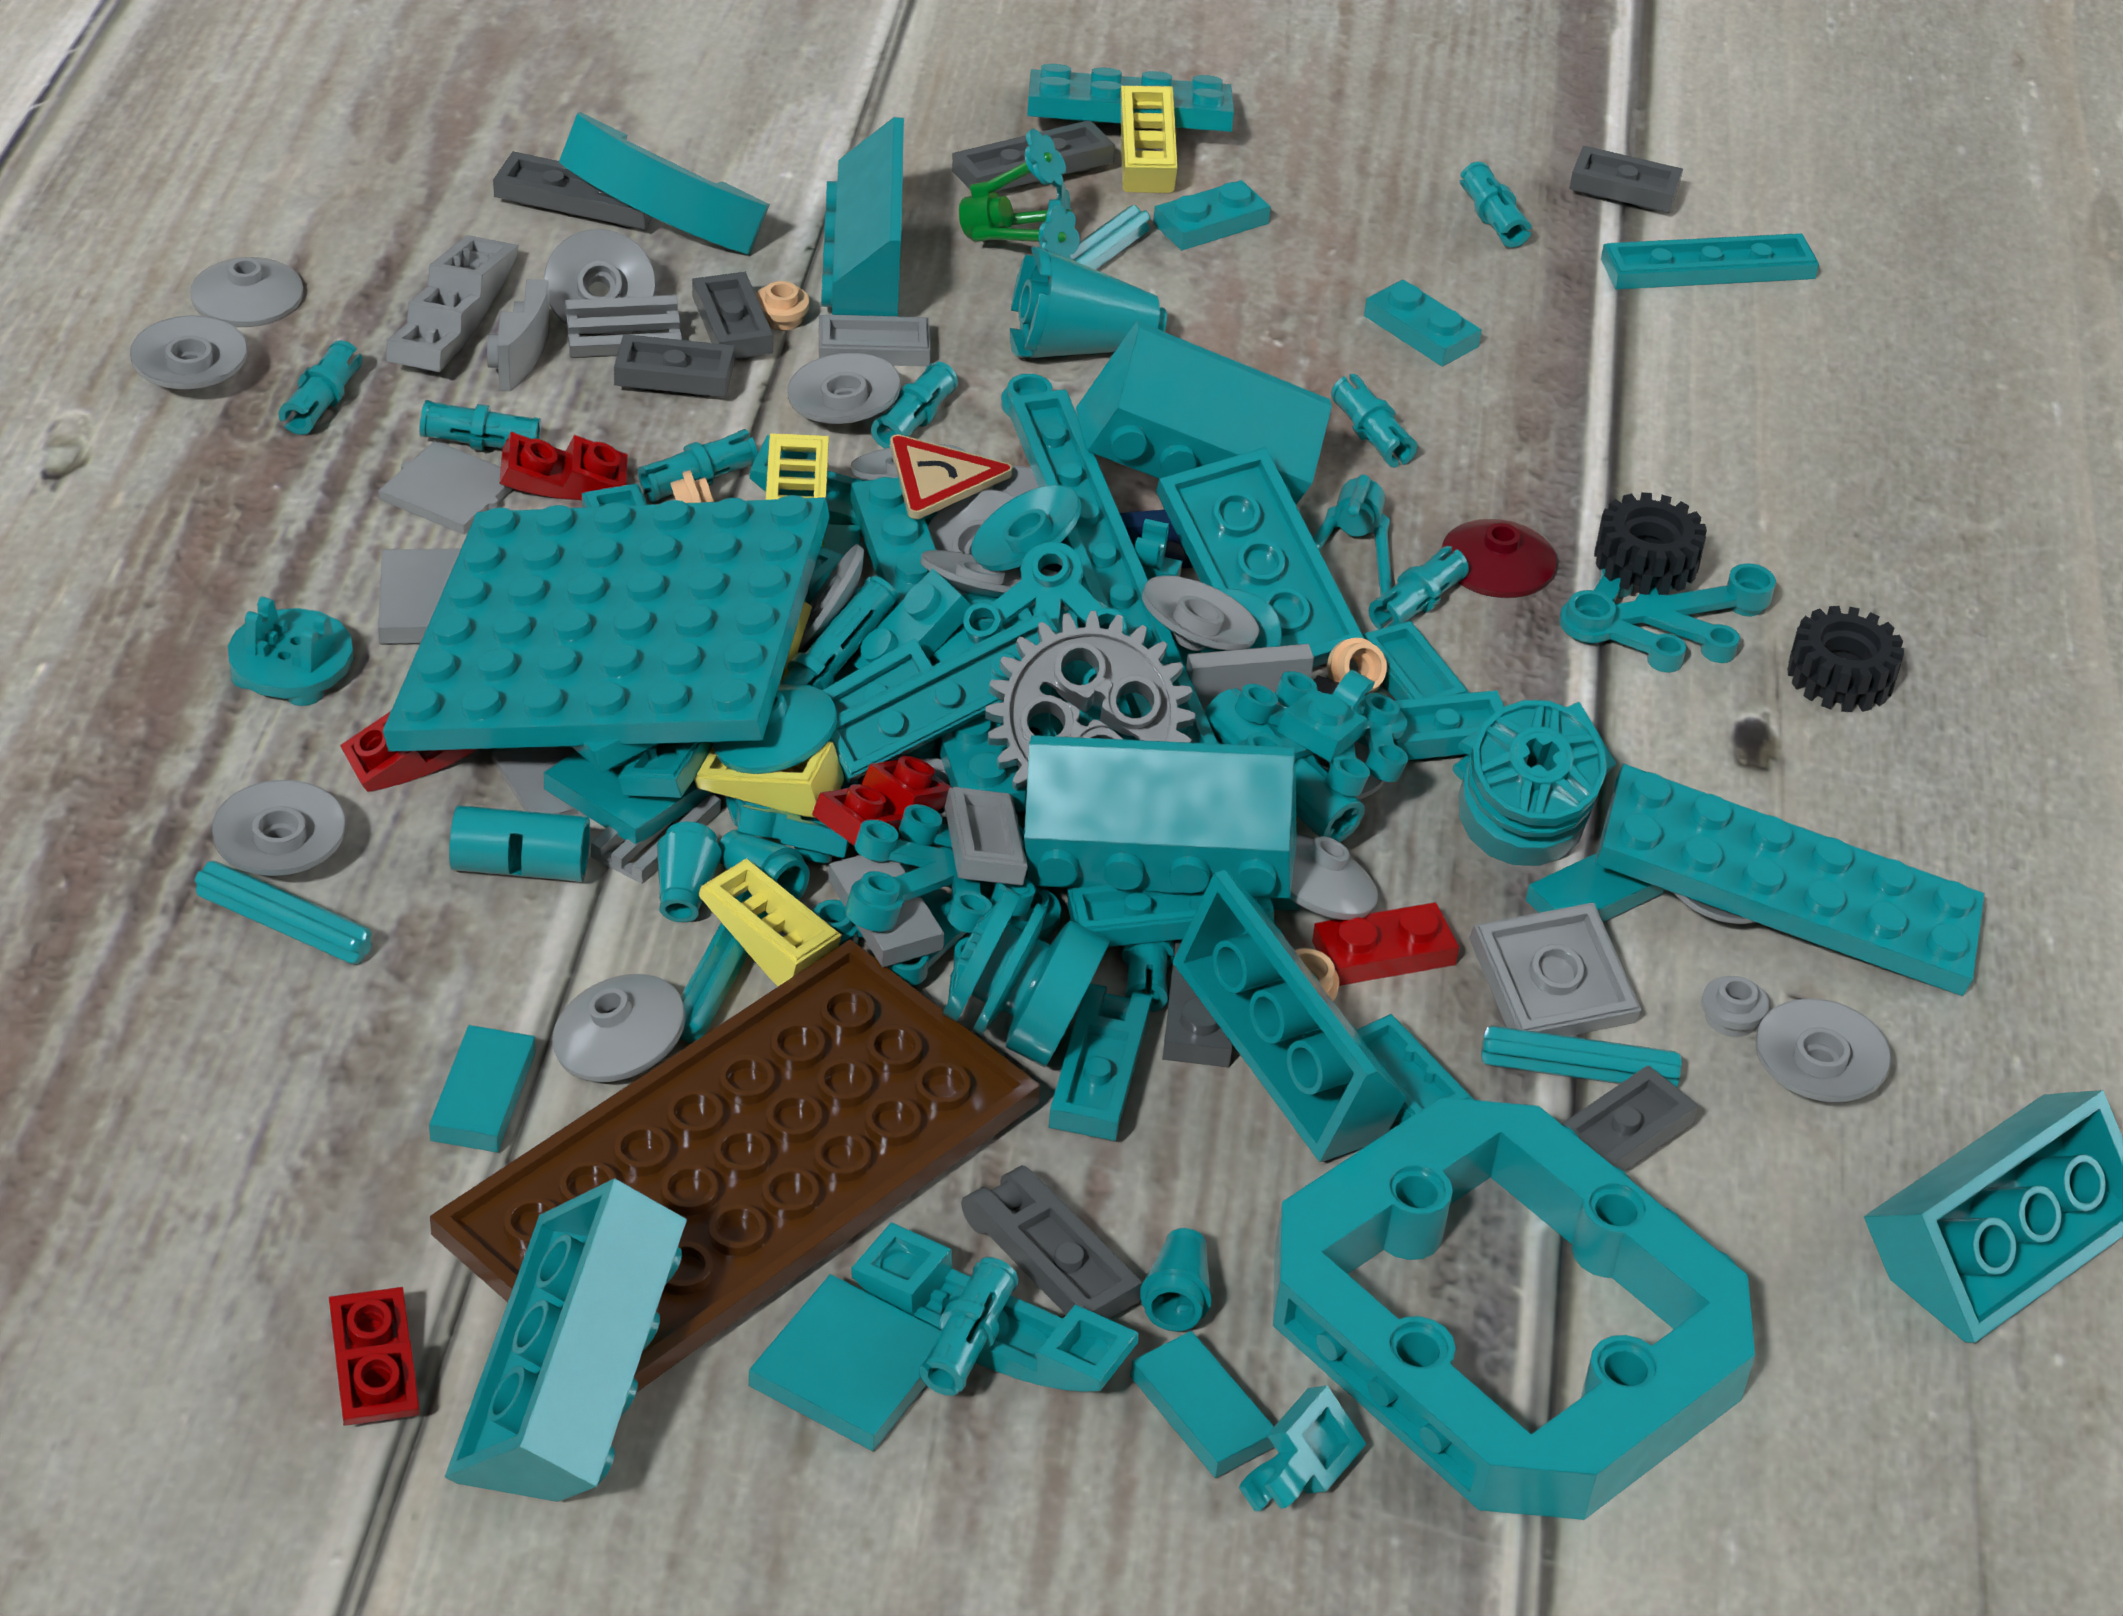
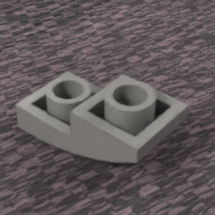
M526 279L524 301H514L513 312H500L498 334H488L487 363L488 368H498L499 391H511L520 384L532 371L544 351L550 329L549 280Z

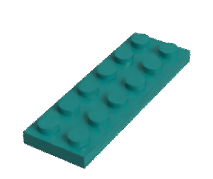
M1623 763L1615 780L1595 860L1596 865L1964 996L1973 980L1985 893L1969 888L1959 882L1950 881L1905 865L1898 860L1889 859L1852 846L1837 838L1824 836L1785 822L1778 817L1760 813L1724 800L1717 795L1707 794L1663 778L1656 773L1646 772Z

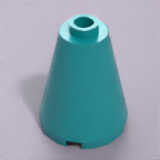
M1032 247L1033 256L1025 255L1016 278L1011 311L1019 312L1020 329L1010 328L1011 350L1016 357L1041 358L1115 352L1136 321L1165 332L1167 312L1165 308L1160 307L1157 295L1045 248Z

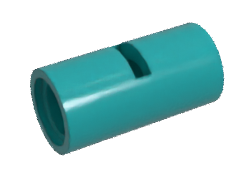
M457 805L450 832V868L456 871L583 882L589 857L590 819L585 816Z

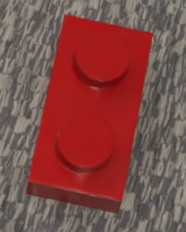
M1436 902L1370 913L1364 918L1356 917L1351 920L1335 919L1317 922L1314 924L1312 937L1315 949L1324 953L1332 960L1339 977V986L1455 966L1459 952V945Z

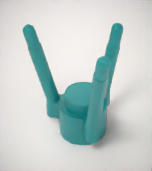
M1362 474L1358 478L1350 479L1343 485L1336 506H1332L1327 510L1325 520L1314 535L1313 540L1320 551L1333 530L1339 526L1345 533L1351 536H1363L1370 532L1375 534L1380 595H1383L1392 589L1388 545L1390 519L1382 513L1385 504V494L1382 487L1377 482L1371 480L1369 476Z

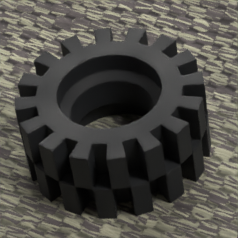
M1641 492L1640 500H1636L1632 493L1623 495L1622 503L1614 499L1609 503L1608 509L1605 508L1602 513L1594 551V557H1597L1596 565L1599 570L1605 569L1604 576L1608 580L1613 581L1618 577L1621 578L1619 587L1629 590L1631 585L1634 584L1640 586V594L1649 595L1650 587L1656 588L1659 595L1669 594L1670 586L1677 592L1685 589L1687 582L1692 584L1699 570L1707 532L1706 525L1700 524L1702 517L1697 511L1688 514L1689 505L1682 501L1676 506L1671 505L1672 497L1663 494L1660 501L1652 500V493Z
M1829 606L1827 615L1820 608L1812 611L1810 618L1805 615L1800 621L1799 627H1797L1787 671L1788 676H1793L1792 685L1796 690L1805 687L1803 696L1810 701H1813L1817 696L1823 698L1821 706L1828 709L1832 708L1833 702L1841 704V712H1852L1854 704H1858L1862 712L1871 710L1873 702L1880 707L1886 702L1887 697H1891L1905 649L1901 648L1903 640L1900 634L1893 635L1895 628L1889 622L1879 626L1878 620L1880 616L1872 612L1866 618L1858 616L1860 608L1849 607L1848 614L1841 613L1840 606Z

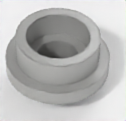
M1723 976L1712 980L1705 987L1701 1001L1706 1021L1710 1027L1718 1033L1730 1037H1742L1752 1033L1759 1026L1769 1009V1000L1763 989L1754 982L1739 976Z

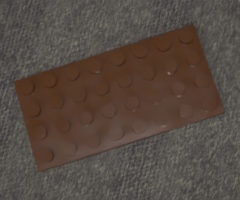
M849 939L430 1215L431 1235L508 1303L539 1215L614 1178L687 1219L678 1245L682 1251L680 1264L673 1277L665 1284L656 1310L660 1315L659 1327L650 1344L642 1351L634 1375L638 1382V1392L1039 1104L1040 1084L958 1021L955 1022L943 1016V1010L889 968H882L876 958Z

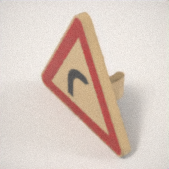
M897 434L890 438V448L908 516L912 519H921L934 512H939L951 504L1012 476V465L1006 462Z

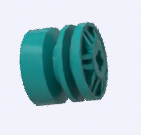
M1522 700L1499 708L1482 724L1477 735L1458 793L1459 818L1470 840L1488 856L1511 865L1541 866L1564 857L1580 842L1607 773L1605 748L1594 727L1575 710L1547 700Z
M1006 888L1002 898L979 918L950 975L948 1003L942 1015L957 1022L970 996L985 1002L986 1004L972 1031L982 1035L1001 1011L1012 1016L1013 1019L1007 1035L1005 1048L1045 1068L1075 1014L1110 940L1070 920L1053 942L1049 944L1039 939L1045 919L1046 907L1037 903L1024 930L1008 923L1022 895Z

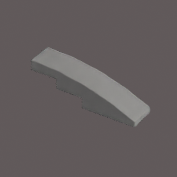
M466 235L429 265L428 287L408 302L407 324L387 339L386 361L440 372L460 352L482 322L499 294L518 256L519 245Z

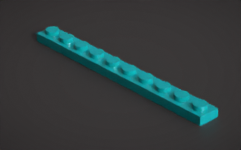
M1062 389L1010 397L1009 416L1038 487L1047 485L1068 486L1076 492L1081 501L1080 517L1074 528L1061 543L1073 548L1081 559L1083 566L1082 586L1107 608L1116 609L1124 616L1128 637L1137 628L1144 625L1147 629L1143 646L1149 649L1160 642H1166V653L1160 663L1165 666L1181 662L1183 665L1181 675L1172 685L1190 686L1192 688L1191 699L1178 705L1177 708L1195 713L1193 725L1176 730L1192 739L1191 743L1218 744L1170 630L1160 623L1144 605L1142 591L1148 579L1095 455L1086 449L1079 419L1067 390ZM1137 693L1124 695L1133 718H1142L1151 711V705L1143 695Z

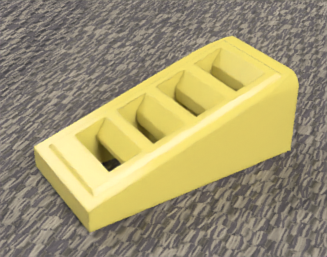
M1121 86L1123 190L1125 192L1171 193L1175 188L1177 174L1173 87ZM1133 108L1162 109V113H1133ZM1134 128L1162 129V131L1134 130ZM1135 148L1162 149V151L1135 150Z
M770 433L766 500L788 496L779 495V489L814 491V497L801 496L803 498L826 497L829 436ZM781 451L816 453V460L781 458ZM780 470L815 472V478L780 477ZM823 538L822 545H821V547H823V548H824V538Z
M827 742L824 747L807 760L784 770L764 774L741 773L726 767L717 758L712 747L694 781L698 789L796 815L815 818L812 816V812L821 792L840 790L844 775L834 743Z
M747 858L700 887L699 897L777 986H780L839 947L842 936L839 932ZM747 890L752 894V897L742 903L735 899V897ZM763 911L769 914L762 919L757 916ZM783 931L786 936L782 937L779 933Z

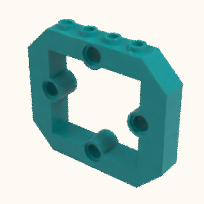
M1440 1097L1282 1201L1274 1251L1272 1326L1479 1511L1585 1520L1742 1400L1755 1358L1748 1274L1736 1266L1727 1254L1715 1249L1684 1224L1675 1212L1663 1207L1632 1182L1623 1170L1611 1165L1580 1140L1572 1129L1559 1123L1540 1106ZM1489 1178L1496 1181L1572 1244L1571 1250L1574 1259L1583 1269L1596 1276L1613 1278L1674 1329L1653 1345L1640 1338L1628 1335H1615L1601 1340L1592 1350L1580 1399L1532 1434L1452 1366L1456 1347L1453 1336L1443 1325L1433 1319L1421 1316L1398 1319L1348 1275L1383 1250L1395 1257L1406 1260H1419L1433 1255L1441 1247L1450 1205Z

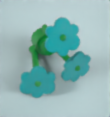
M1031 129L1026 133L1028 143L1025 149L1026 162L987 182L971 184L972 196L962 198L959 204L960 225L967 238L973 239L974 242L991 239L1039 242L1041 248L1048 249L1070 259V254H1074L1078 250L1080 238L1078 231L1074 228L1076 218L1070 207V194L1063 183L1062 174L1066 172V164L1062 155L1055 150L1051 137L1046 134L1042 136L1038 130ZM1030 173L1038 178L1043 185L1051 183L1054 187H1057V199L1049 200L1048 210L1013 213L1012 204L1008 197L999 196L994 192ZM1042 223L1040 230L1009 228L1012 225Z

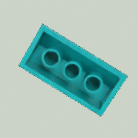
M893 117L838 160L837 181H827L821 307H832V315L898 316L904 118Z
M1136 321L1076 406V412L1088 452L1156 478H1163L1266 447L1295 505H1297L1313 484L1332 404L1329 398Z
M1031 735L1024 835L1028 880L1034 886L1083 888L1108 885L1120 890L1141 888V891L1205 893L1213 874L1225 870L1252 897L1290 899L1297 846L1295 747Z
M1227 871L1215 872L1172 963L1319 1162L1366 1147L1389 1131L1406 1100L1405 1095L1259 903Z
M2104 1090L2043 1094L1863 1216L1889 1279L1965 1343H1976L2123 1237V1137Z
M615 1178L539 1215L445 1478L460 1485L555 1502L596 1488L604 1480L614 1461L615 1449L611 1446L620 1417L628 1410L637 1392L638 1382L634 1375L642 1351L650 1344L659 1327L660 1315L656 1310L664 1286L673 1277L681 1261L682 1251L678 1245L687 1219Z

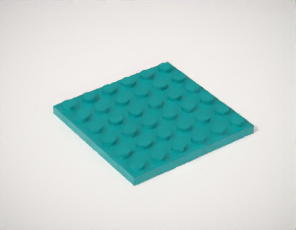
M789 495L772 500L745 501L740 498H727L719 502L685 503L679 500H671L652 505L627 506L623 503H610L602 507L580 508L554 505L544 509L510 510L500 507L477 512L384 726L383 735L388 751L584 746L583 742L620 739L622 744L763 740L830 518L826 497L803 498L797 495Z

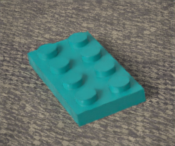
M1053 63L1042 65L1041 70L1031 69L1027 116L1121 123V86L1173 87L1175 128L1232 132L1234 116L1231 84H1223V80L1216 76L1197 75L1193 77L1192 81L1172 80V75L1165 72L1148 71L1142 73V77L1122 76L1120 70L1106 67L1094 68L1091 74L1071 72V67L1067 65ZM1133 108V113H1162V109Z
M1266 447L1159 478L1156 493L1200 582L1216 589L1232 588L1247 591L1265 600L1275 610L1280 620L1282 633L1280 646L1309 644L1314 657L1313 667L1328 662L1332 649L1339 642L1350 638L1364 639Z

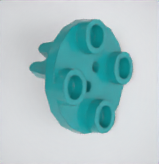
M261 596L257 603L258 613L252 611L246 613L245 624L234 632L227 646L231 681L239 688L250 689L260 695L286 698L293 705L308 706L317 703L323 697V690L331 688L347 674L354 660L351 634L339 620L320 611L301 608L276 610L273 599Z

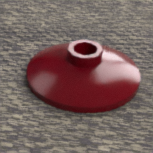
M1500 519L1469 521L1451 530L1442 543V547H1452L1451 554L1456 549L1461 551L1468 562V575L1458 583L1482 595L1497 598L1528 596L1545 588L1555 575L1557 558L1551 544L1531 528L1512 521Z

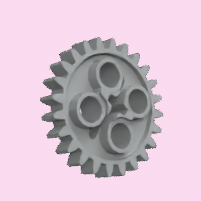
M1090 611L1085 628H1077L1070 614H1063L1062 632L1055 634L1044 622L1039 623L1038 638L1040 643L1038 645H1034L1029 640L1020 636L1017 639L1016 648L1022 660L1018 661L1004 656L1000 660V669L1010 680H991L989 685V693L1004 702L986 706L985 713L986 719L1003 723L1002 726L988 732V744L996 746L1007 745L1008 748L997 758V766L999 769L1018 766L1019 770L1013 778L1012 787L1018 790L1027 785L1029 743L1031 735H1034L1027 724L1033 716L1040 713L1055 715L1061 721L1064 728L1057 737L1122 739L1113 731L1114 729L1119 733L1134 736L1138 740L1191 743L1192 739L1176 729L1185 728L1194 723V712L1177 708L1178 705L1191 699L1192 688L1190 686L1172 685L1181 675L1183 665L1181 662L1165 666L1160 663L1166 653V642H1160L1147 649L1143 646L1147 627L1141 625L1128 637L1122 634L1123 619L1121 615H1117L1113 619L1108 629H1103L1099 626L1096 611ZM1082 660L1088 662L1095 669L1097 677L1086 685H1075L1064 678L1061 670L1071 661ZM1044 684L1050 685L1068 702L1066 703L1060 698L1043 694L1040 691V687ZM1137 693L1143 695L1149 701L1151 711L1142 718H1130L1119 711L1116 701L1125 694ZM1092 705L1102 709L1100 721L1092 720L1087 727L1078 723L1079 710L1087 712Z

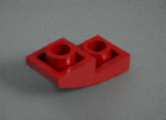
M511 431L502 448L499 484L541 496L582 500V493L625 486L627 482L628 454L618 451L606 443L593 442L577 435L573 436L566 451L551 446L543 440L531 439Z
M390 712L340 745L361 785L367 792L393 787L429 775L477 750L388 751L383 729Z
M902 756L899 760L869 764L862 785H851L850 788L821 792L812 816L855 846L860 826L864 821L879 820L893 826L898 834H900L899 826L907 806L919 804L938 811L945 805L948 790L952 787L934 775V768L927 762L911 756Z
M403 1287L329 1296L343 1426L420 1415Z

